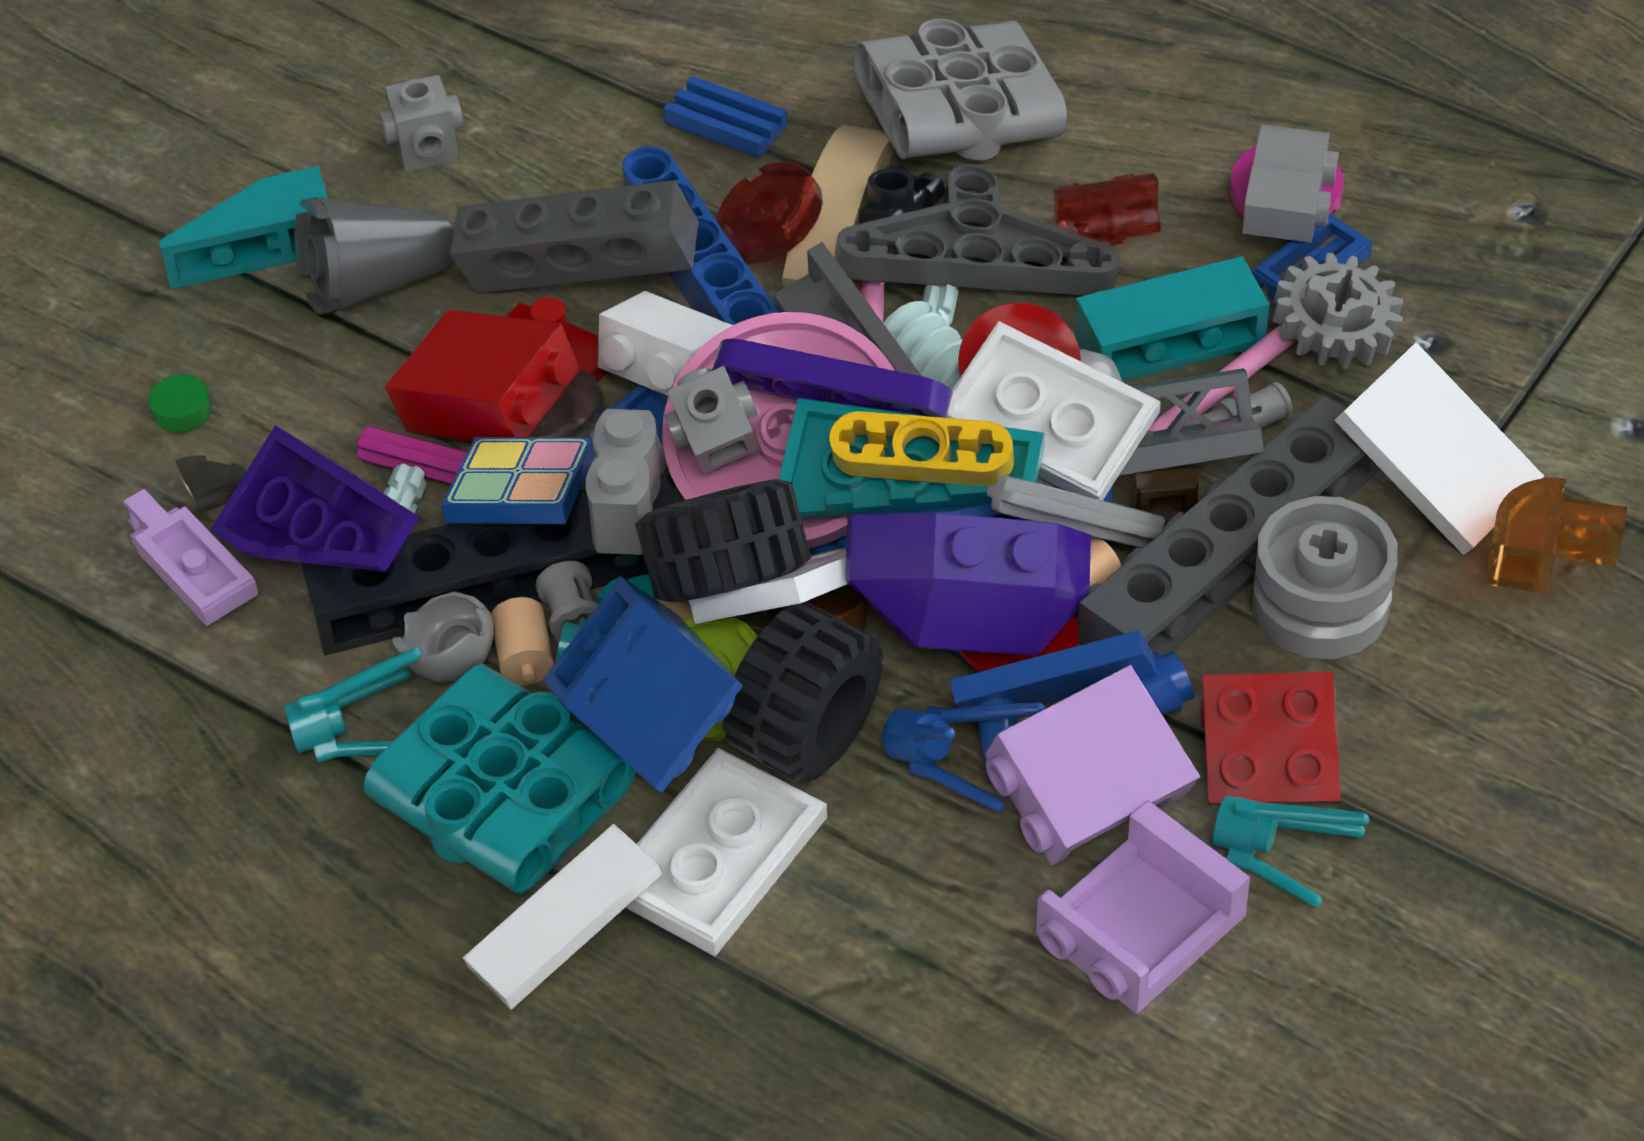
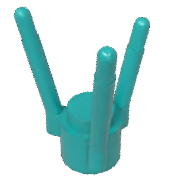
M417 647L411 648L320 692L298 698V701L284 704L297 752L303 753L314 749L318 763L337 757L379 756L392 743L391 741L336 742L335 736L347 733L340 708L409 680L412 676L411 670L409 668H401L421 658V649Z
M1226 795L1216 818L1213 845L1229 849L1226 859L1236 867L1250 871L1312 907H1318L1322 903L1320 895L1255 858L1254 855L1257 851L1270 852L1277 827L1361 838L1365 834L1363 826L1368 824L1369 816L1363 812L1262 803L1242 797Z

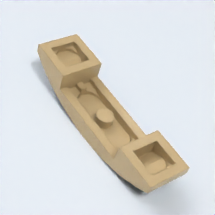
M843 124L827 142L809 181L795 223L782 276L783 286H789L808 274L807 250L823 242L834 257L838 233L846 227L859 224V213L868 198V178L872 173L885 169L888 166L894 151V147L885 131Z

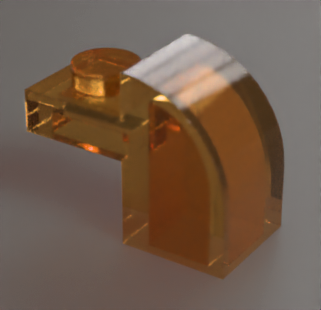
M1541 478L1517 486L1503 498L1497 510L1485 584L1548 594L1555 557L1616 566L1625 528L1627 507L1597 501L1564 497L1566 483L1564 478Z

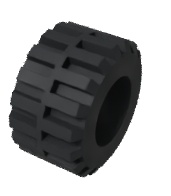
M778 479L737 486L667 505L646 513L635 523L653 594L657 600L682 602L741 589L794 572L811 559L792 482Z
M808 602L791 605L786 611L780 612L754 640L736 671L735 677L743 686L735 696L732 709L723 719V731L726 732L725 739L727 743L733 746L734 749L795 783L806 784L812 779L816 780L847 751L870 713L878 691L883 666L881 664L883 653L882 647L879 646V641L875 637Z

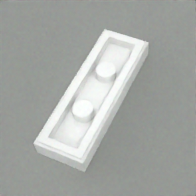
M612 824L463 957L467 967L512 1010L662 875L658 863L615 824Z

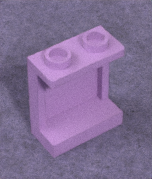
M1131 665L998 733L986 752L988 760L986 762V770L993 786L1002 796H1010L1022 816L1020 826L1026 841L1035 852H1043L1052 866L1064 861L1075 848L1129 820L1130 815L1147 800L1154 805L1160 804L1164 808L1183 798L1200 778V775Z
M1147 800L1130 815L1128 840L1061 898L1051 890L1045 891L1037 898L1036 935H1038L1043 946L1053 956L1062 960L1067 958L1087 974L1094 987L1102 995L1111 1000L1118 999L1138 1014L1246 916L1250 877Z

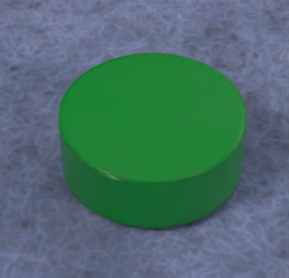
M183 374L170 376L158 382L150 391L148 402L153 420L160 428L166 431L185 432L203 424L211 413L208 389L205 383L195 376Z

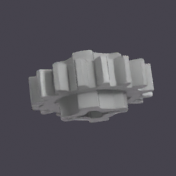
M1333 253L1326 254L1324 264H1318L1311 256L1304 257L1301 269L1290 265L1287 268L1284 281H1279L1273 300L1275 308L1272 321L1283 324L1279 336L1282 341L1292 339L1299 341L1295 352L1299 356L1312 350L1318 353L1317 363L1322 366L1325 365L1329 357L1337 358L1342 369L1349 368L1352 357H1357L1359 361L1367 366L1372 363L1375 352L1386 355L1389 352L1392 340L1397 338L1403 317L1400 316L1403 299L1392 297L1396 284L1393 280L1378 282L1376 277L1379 268L1375 265L1367 268L1365 271L1357 268L1358 259L1355 256H1351L1346 264L1338 263Z

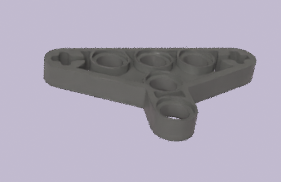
M961 165L949 172L944 204L844 228L838 233L834 256L847 276L857 280L939 286L949 284L954 287L1089 295L1098 291L1115 288L1120 263L1118 252L1107 244L1002 207L1000 203L999 182L996 175L990 170L977 165ZM962 189L975 190L981 193L965 192ZM963 223L979 224L984 227L976 228L967 226ZM888 246H894L893 254H887ZM908 254L925 255L931 259L914 258ZM965 258L983 259L989 263L972 262ZM1061 261H1067V266H1062ZM1023 262H1036L1046 267L1031 266Z

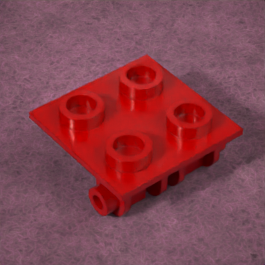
M1334 672L1202 675L1203 701H1200V721L1205 731L1208 805H1221L1226 795L1273 804L1341 801Z

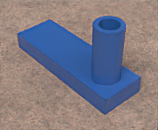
M1137 630L958 677L950 681L954 702L958 708L1038 702L1047 705L1062 701L1129 665L1133 667L1140 680L1157 676L1153 652L1141 632ZM1016 718L970 722V724H978L985 765L988 761L986 752L996 735L1016 725Z

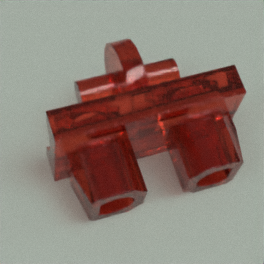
M1154 173L1138 176L1127 174L1115 176L1113 180L1084 185L1074 183L1059 186L1053 190L1056 226L1099 242L1108 241L1111 247L1124 245L1128 237L1161 232L1158 212V178Z

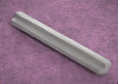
M1002 475L996 486L989 485L987 490V497L992 498L991 508L998 514L1028 521L1059 523L1090 534L1092 537L1136 548H1145L1165 528V518L1161 515L1008 475Z

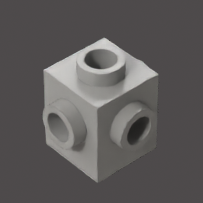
M440 75L386 86L388 110L379 112L380 122L386 144H396L404 171L410 172L458 161L459 155L455 129L464 127L462 112L456 94L446 95Z
M724 366L713 371L710 368L694 370L679 379L677 382L678 386L667 390L675 411L665 414L664 418L678 449L690 445L703 474L760 450L748 421L749 418L759 415L744 380L732 385Z

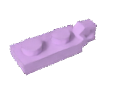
M145 489L123 501L129 511V524L136 531L130 535V538L136 547L137 553L206 627L258 595L256 581L253 576L186 506L181 509L176 507L166 512Z

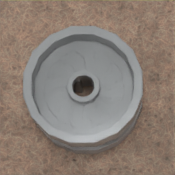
M1312 496L1289 502L1271 514L1258 534L1256 569L1254 571L1252 590V614L1261 632L1284 650L1305 658L1337 659L1356 654L1378 640L1389 621L1392 587L1395 583L1398 563L1397 540L1387 522L1367 506L1342 497Z

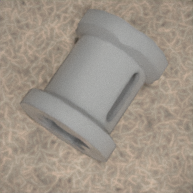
M577 561L555 563L546 568L536 581L539 598L549 606L551 617L548 624L551 633L558 643L564 621L580 624L581 618L588 620L599 605L593 602L590 593L592 586L590 571L583 563Z

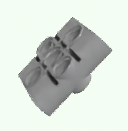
M931 19L920 25L918 34L859 41L855 45L854 68L859 86L895 151L902 159L956 152L967 159L987 160L999 153L1001 145L1062 136L1065 132L1067 113L1062 93L1016 21L963 27L952 20Z

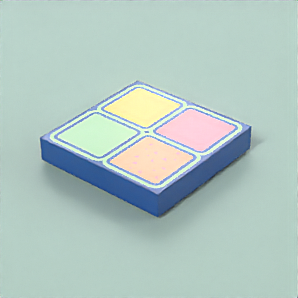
M475 437L442 503L445 523L566 524L595 458L593 439L578 437Z

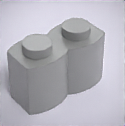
M1261 125L1247 189L1242 234L1312 243L1315 226H1327L1331 192L1322 191L1323 185L1334 186L1339 152L1329 151L1330 133Z
M606 409L599 417L594 429L593 438L596 459L590 466L586 477L592 541L597 553L642 555L643 552L635 523L646 513L653 511L652 503L656 499L661 486L656 422L652 412L649 410Z

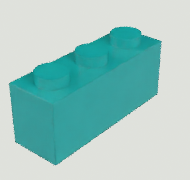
M1243 256L1077 297L1075 338L1080 350L1085 349L1107 355L1115 363L1123 382L1249 349L1267 334L1269 302Z

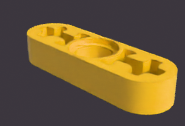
M857 411L840 417L832 426L829 435L832 456L836 466L842 472L856 477L989 486L997 484L1002 475L1009 476L1014 466L1011 435L1002 425L992 421ZM856 435H867L869 444L863 446L862 453H851L849 445L854 444ZM887 436H893L892 447L894 457H886L885 448H888ZM926 436L936 440L940 448L933 458L927 461H914L904 453L907 443L916 437ZM950 440L958 441L959 450H956L957 462H950ZM982 444L993 445L994 453L990 455L988 463H979L976 459V454L980 452Z

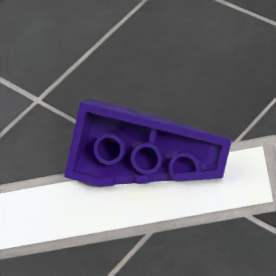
M275 425L210 530L250 557L386 572L418 521L419 516L331 458Z

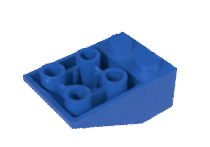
M622 576L618 578L543 678L552 692L568 710L660 792L665 790L674 777L679 776L688 768L694 757L696 747L712 726L722 721L733 707L736 694L743 686L677 613Z

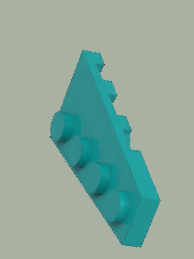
M797 399L779 480L792 482L801 518L992 502V498L987 497L989 486L856 477L842 472L833 460L829 441L831 428L840 417L857 411L902 415L915 414ZM1004 427L1011 435L1013 441L1014 466L1009 476L1037 483L1045 447L1044 432ZM856 435L854 444L849 445L851 453H862L863 446L869 444L867 435ZM887 436L888 448H885L886 457H894L892 447L893 436ZM920 436L907 443L904 453L914 461H927L938 453L940 445L933 438ZM950 440V462H957L956 450H959L958 441ZM981 445L980 452L976 454L977 462H989L990 455L994 453L993 445Z

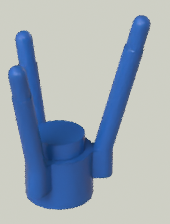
M1038 702L948 709L929 706L925 712L899 709L895 710L888 717L884 725L882 734L883 746L890 758L909 762L911 775L929 778L980 805H984L995 812H1001L1004 809V802L1001 799L936 766V760L943 759L949 752L952 739L955 736L954 729L949 727L948 723L1023 718L1041 712L1045 709V706Z

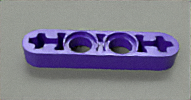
M734 338L720 341L712 368L713 371L724 366L732 385L744 380L750 391L794 400L800 398L930 417L946 418L953 395L952 390L945 384L927 377Z

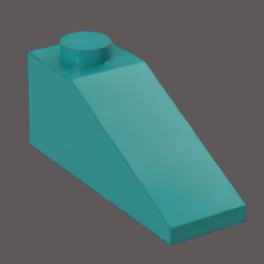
M319 166L264 177L159 240L170 289L297 262L295 217L298 213L307 212L299 203L302 199L315 197L328 199Z

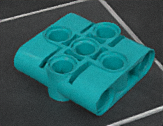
M478 664L468 670L375 759L365 777L364 793L368 798L430 837L433 850L441 859L451 863L468 862L515 894L521 895L532 889L624 796L634 780L636 771L593 731L571 718L570 710L560 702L555 694L551 692L531 693L485 664Z

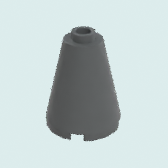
M316 197L302 199L299 203L307 212L298 213L295 217L297 265L300 277L311 276L315 292L305 293L309 305L317 314L337 312L447 270L453 264L450 248L455 222H449L444 212Z

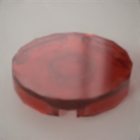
M792 161L764 165L758 169L762 175L754 178L751 182L746 177L740 180L722 201L716 221L746 264L767 263L787 254L805 239L816 224L823 206L822 188L803 165Z

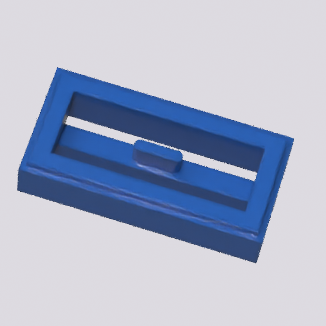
M691 76L686 82L687 91L680 89L676 93V104L669 102L663 108L666 124L758 158L762 157L788 125L787 110L695 76Z
M1329 213L1326 227L1315 226L1312 243L1292 240L1252 269L1251 272L1260 288L1264 286L1268 288L1267 297L1274 300L1279 281H1284L1285 276L1282 278L1279 275L1303 257L1311 256L1318 264H1324L1326 254L1333 253L1338 263L1346 264L1351 256H1355L1358 259V265H1360L1371 256L1373 242ZM1334 234L1338 236L1322 249L1317 248ZM1303 263L1297 266V268L1301 269Z

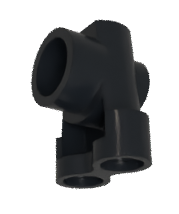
M896 163L890 164L885 169L878 170L869 176L868 198L859 213V223L933 207L944 196L945 185L941 178L933 173H923L920 176H914L904 166Z

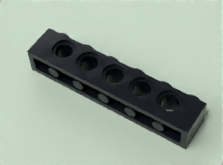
M665 472L661 473V486L656 499L652 503L653 510L676 503ZM586 491L579 492L568 520L564 525L449 523L444 526L411 533L406 538L386 572L301 562L324 656L404 636V616L407 612H416L431 598L453 591L476 597L485 605L490 614L497 605L511 598L526 597L543 602L538 596L536 581L546 568L555 563L563 561L583 563L589 569L592 577L590 590L604 587L620 576L627 580L636 576L648 575L643 554L597 553L592 541Z

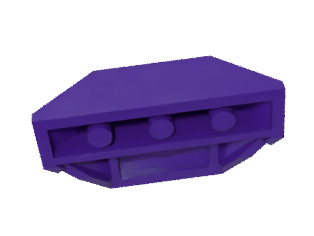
M946 513L852 514L848 516L845 580L858 594L862 593L878 614L913 648L1038 656L1079 610V603L1089 595L1091 535L1059 523Z

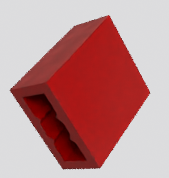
M447 310L386 384L385 389L406 432L472 442L475 437H529L581 368L561 323Z

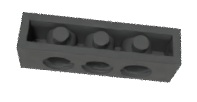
M676 180L458 206L450 255L476 294L693 269L699 221Z

